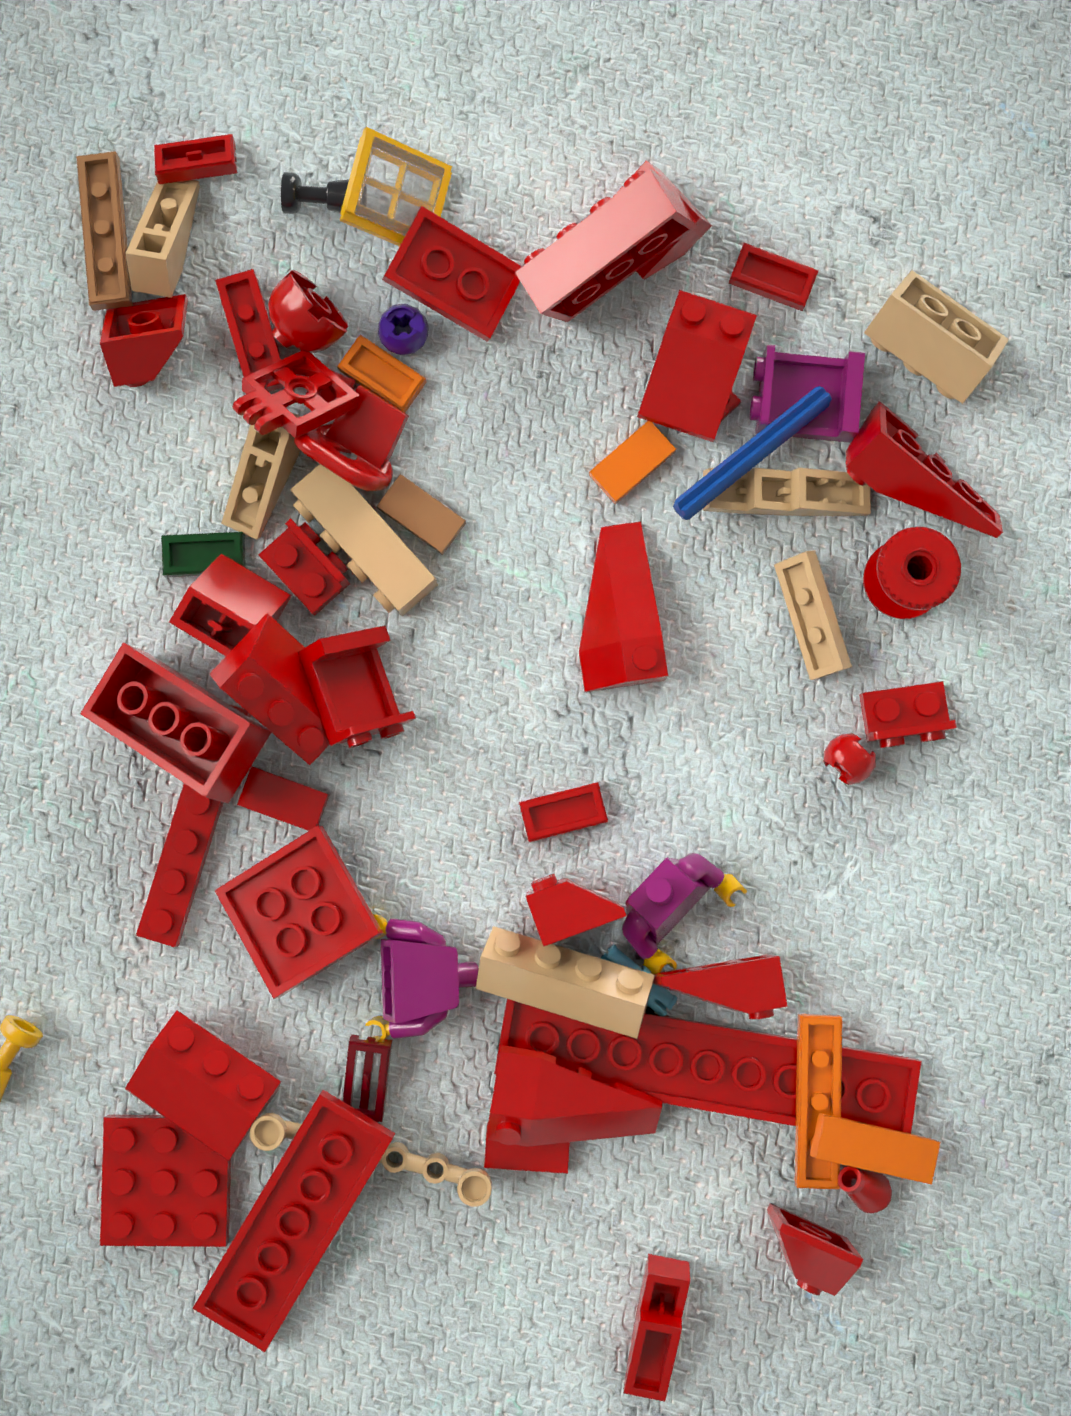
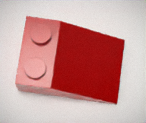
M679 290L637 417L714 442L757 315Z

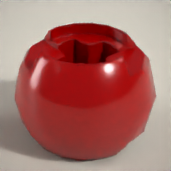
M853 733L841 734L835 737L824 750L823 762L827 767L830 764L841 774L838 779L847 785L861 783L871 775L876 767V754L874 751L868 753L858 743L861 738Z

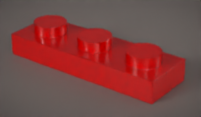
M254 269L215 280L243 377L282 360L276 338L272 333L273 328ZM274 379L267 385L266 390L271 392L284 388V386Z

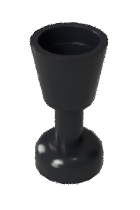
M284 172L281 180L282 211L286 214L297 213L300 210L301 203L306 202L326 204L328 210L341 213L349 179L330 181L327 187L302 186L299 175ZM366 184L364 185L360 205L366 207Z

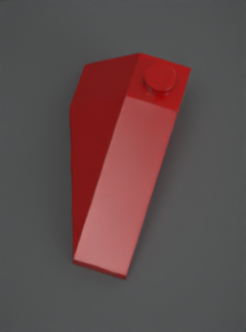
M879 401L873 407L859 429V433L846 450V470L849 476L859 485L864 486L867 484L877 493L998 538L1003 533L1000 515L966 481L959 479L955 483L951 479L953 477L951 471L944 464L946 461L937 452L934 455H927L915 440L919 435Z

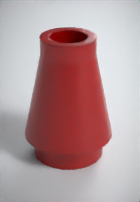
M847 1166L838 1175L840 1188L848 1194L861 1211L876 1213L884 1210L889 1205L892 1198V1190L889 1180L882 1173Z

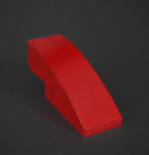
M648 1254L628 1356L624 1394L664 1402L666 1400L682 1332V1315L690 1286V1264L688 1261Z

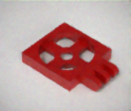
M299 351L243 377L242 391L246 395L239 397L233 403L232 408L238 415H243V419L249 425H254V429L260 435H265L277 428L283 427L296 439L358 408L360 395L311 352ZM276 379L284 386V389L271 395L266 390V387L271 381ZM297 387H303L307 389L309 393L306 395L296 394L293 391V389ZM329 387L335 396V400L327 403L317 392ZM294 403L304 404L311 412L301 417H296L286 407Z

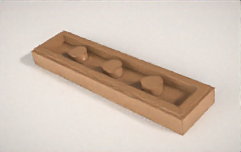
M116 151L76 156L89 306L93 311L133 306L131 281L125 254L128 247L120 158Z

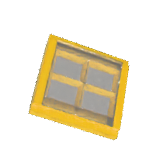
M366 127L363 129L362 137L359 140L340 213V221L400 246L421 206L441 217L452 174V166Z

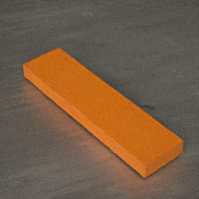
M798 1014L795 1186L797 1188L840 1189L838 1184L840 1164L810 1156L819 1113L841 1118L842 1016Z

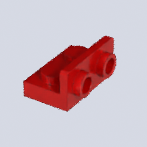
M290 518L285 523L288 528L258 555L315 616L350 585L343 575L348 568L333 552L325 556L316 546L321 541L320 537L306 522L298 526Z
M943 681L859 694L867 742L879 741L880 748L905 745L904 737L920 735L921 742L946 739L945 731L957 728L956 721H950Z

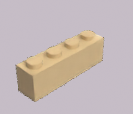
M319 464L290 489L298 499L293 504L294 508L308 523L315 518L324 529L319 536L334 553L342 549L351 561L346 566L361 583L366 579L372 582L378 589L373 596L388 613L396 609L401 616H404L438 586L436 578L352 484Z
M493 926L480 957L476 989L637 1039L655 975L554 944L543 947L541 940Z

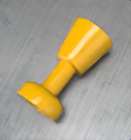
M6 1015L0 1025V1031L6 1038L0 1048V1102L12 1075L9 1066L21 1047H35L43 1037V1033L36 1026L14 1015Z

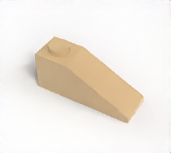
M188 180L160 185L157 181L125 253L132 291L172 298L183 271L200 189L199 181Z
M250 425L221 524L243 532V534L256 540L261 537L300 452L294 443V437L283 427L277 428L265 435H260L254 429V425Z

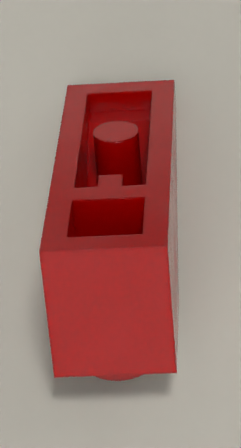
M758 955L653 974L655 975L654 985L732 1011L747 1013L749 1019L773 1017V1009L788 1007L780 956Z

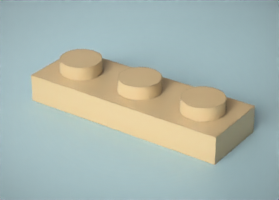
M815 550L803 552L774 564L810 680L819 679L851 668L852 665Z

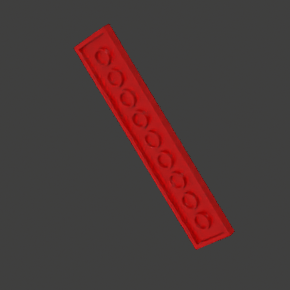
M510 999L506 1001L495 1075L497 1073L501 1045L547 1053L556 1057V1064L574 1072L579 1067L592 1072L591 1079L606 1085L617 1082L663 1100L664 1104L796 1126L797 1038L669 1016L662 1017L645 1012L636 1039ZM842 1046L841 1118L911 1134L922 1061L915 1058Z

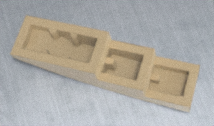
M708 468L704 470L703 477L707 475L710 471H712L714 468ZM752 468L706 505L703 511L782 516H867L871 514L870 486L867 484L864 486L859 485L847 472L797 468L792 471Z

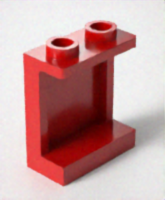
M385 625L320 638L298 651L330 746L347 742L349 748H354L371 742L373 740L372 735L378 733L381 740L391 738L405 732L403 725L416 719L414 711L399 713L377 650L378 647L391 641Z

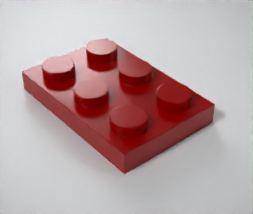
M421 206L382 280L488 342L520 283L515 272L522 266Z

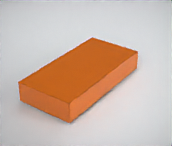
M362 335L358 336L337 366L340 372L406 413L427 383L425 377Z
M647 421L589 471V476L612 502L617 504L676 452V448L652 422Z

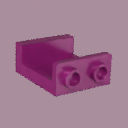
M767 345L762 357L756 356L754 363L753 381H760L759 395L752 396L750 406V420L756 421L755 434H758L812 389L821 386L831 395L832 400L829 407L792 437L851 443L859 433L865 353L849 351L846 357L842 359L775 352V345Z

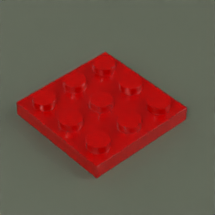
M317 825L214 890L273 999L282 997L383 934L327 832L320 825Z
M162 1115L105 1116L103 1122L100 1246L226 1247L229 1243L231 1159L227 1161Z

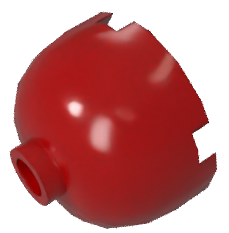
M291 270L271 293L268 306L270 319L275 326L272 333L288 349L293 345L301 351L311 353L326 350L348 331L346 330L348 324L333 302L327 296L323 299L314 291L317 286L295 270Z

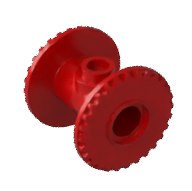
M927 527L903 529L889 538L868 559L863 573L865 593L872 605L889 617L896 619L916 618L925 614L931 608L940 605L954 593L961 577L960 557L953 543L945 535ZM908 570L912 572L914 578L911 577V575L908 573Z

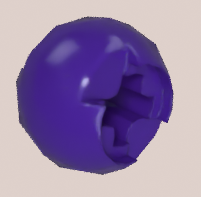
M408 304L391 306L382 314L378 323V335L381 343L390 352L401 356L417 352L424 346L428 337L429 325L426 317L418 308ZM409 324L411 333L402 332L397 336L395 327L399 325L404 328Z

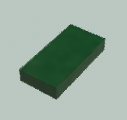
M243 532L161 535L162 572L164 577L200 576L220 554H224L246 567L245 534Z

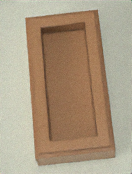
M401 474L377 505L381 512L441 555L445 553L466 524V520Z

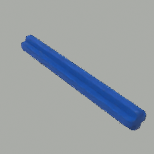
M821 386L812 389L675 499L673 505L675 512L684 520L692 518L828 408L832 400L831 395Z

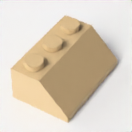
M913 270L909 272L890 295L864 332V334L871 338V342L879 350L891 352L903 361L904 366L911 373L918 376L923 375L936 385L937 390L943 396L949 399H956L962 404L993 367L1009 340Z

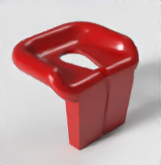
M359 385L355 390L360 395L358 408L336 418L332 424L322 425L296 439L294 438V443L308 457L348 483L365 491L383 490L387 488L392 480L393 468L389 459L393 454L409 415L363 385ZM340 452L354 453L357 455L356 460L350 459Z

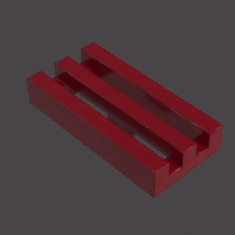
M351 1034L348 1044L343 1102L352 1107L358 1051H364L365 1059L359 1109H355L376 1122H382L385 1112L393 1040L384 1039V1042H377L375 1037H367V1040L359 1039L360 1035ZM374 1053L381 1054L376 1105L375 1111L368 1110Z

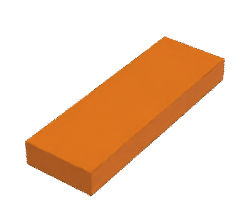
M819 1113L810 1156L820 1160L932 1185L941 1142Z

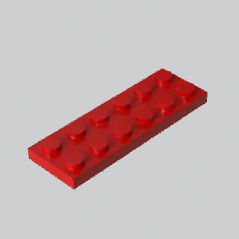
M322 1090L192 1309L261 1351L266 1352L391 1143L395 1133L327 1091Z

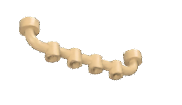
M266 1113L261 1115L252 1124L250 1138L258 1149L270 1151L277 1148L285 1138L293 1140L302 1124L283 1120L282 1117L275 1113ZM394 1142L388 1146L379 1161L389 1172L396 1173L405 1169L423 1174L424 1178L430 1183L436 1184L446 1180L458 1184V1196L468 1206L477 1207L483 1205L491 1195L492 1181L486 1171L480 1168L466 1169L449 1164L447 1157L441 1153H433L426 1158L409 1153L408 1148L403 1143ZM392 1151L399 1152L403 1157V1161L400 1163L392 1162L389 1159V1153ZM433 1162L440 1163L443 1167V1172L439 1174L432 1173L429 1169V1164Z

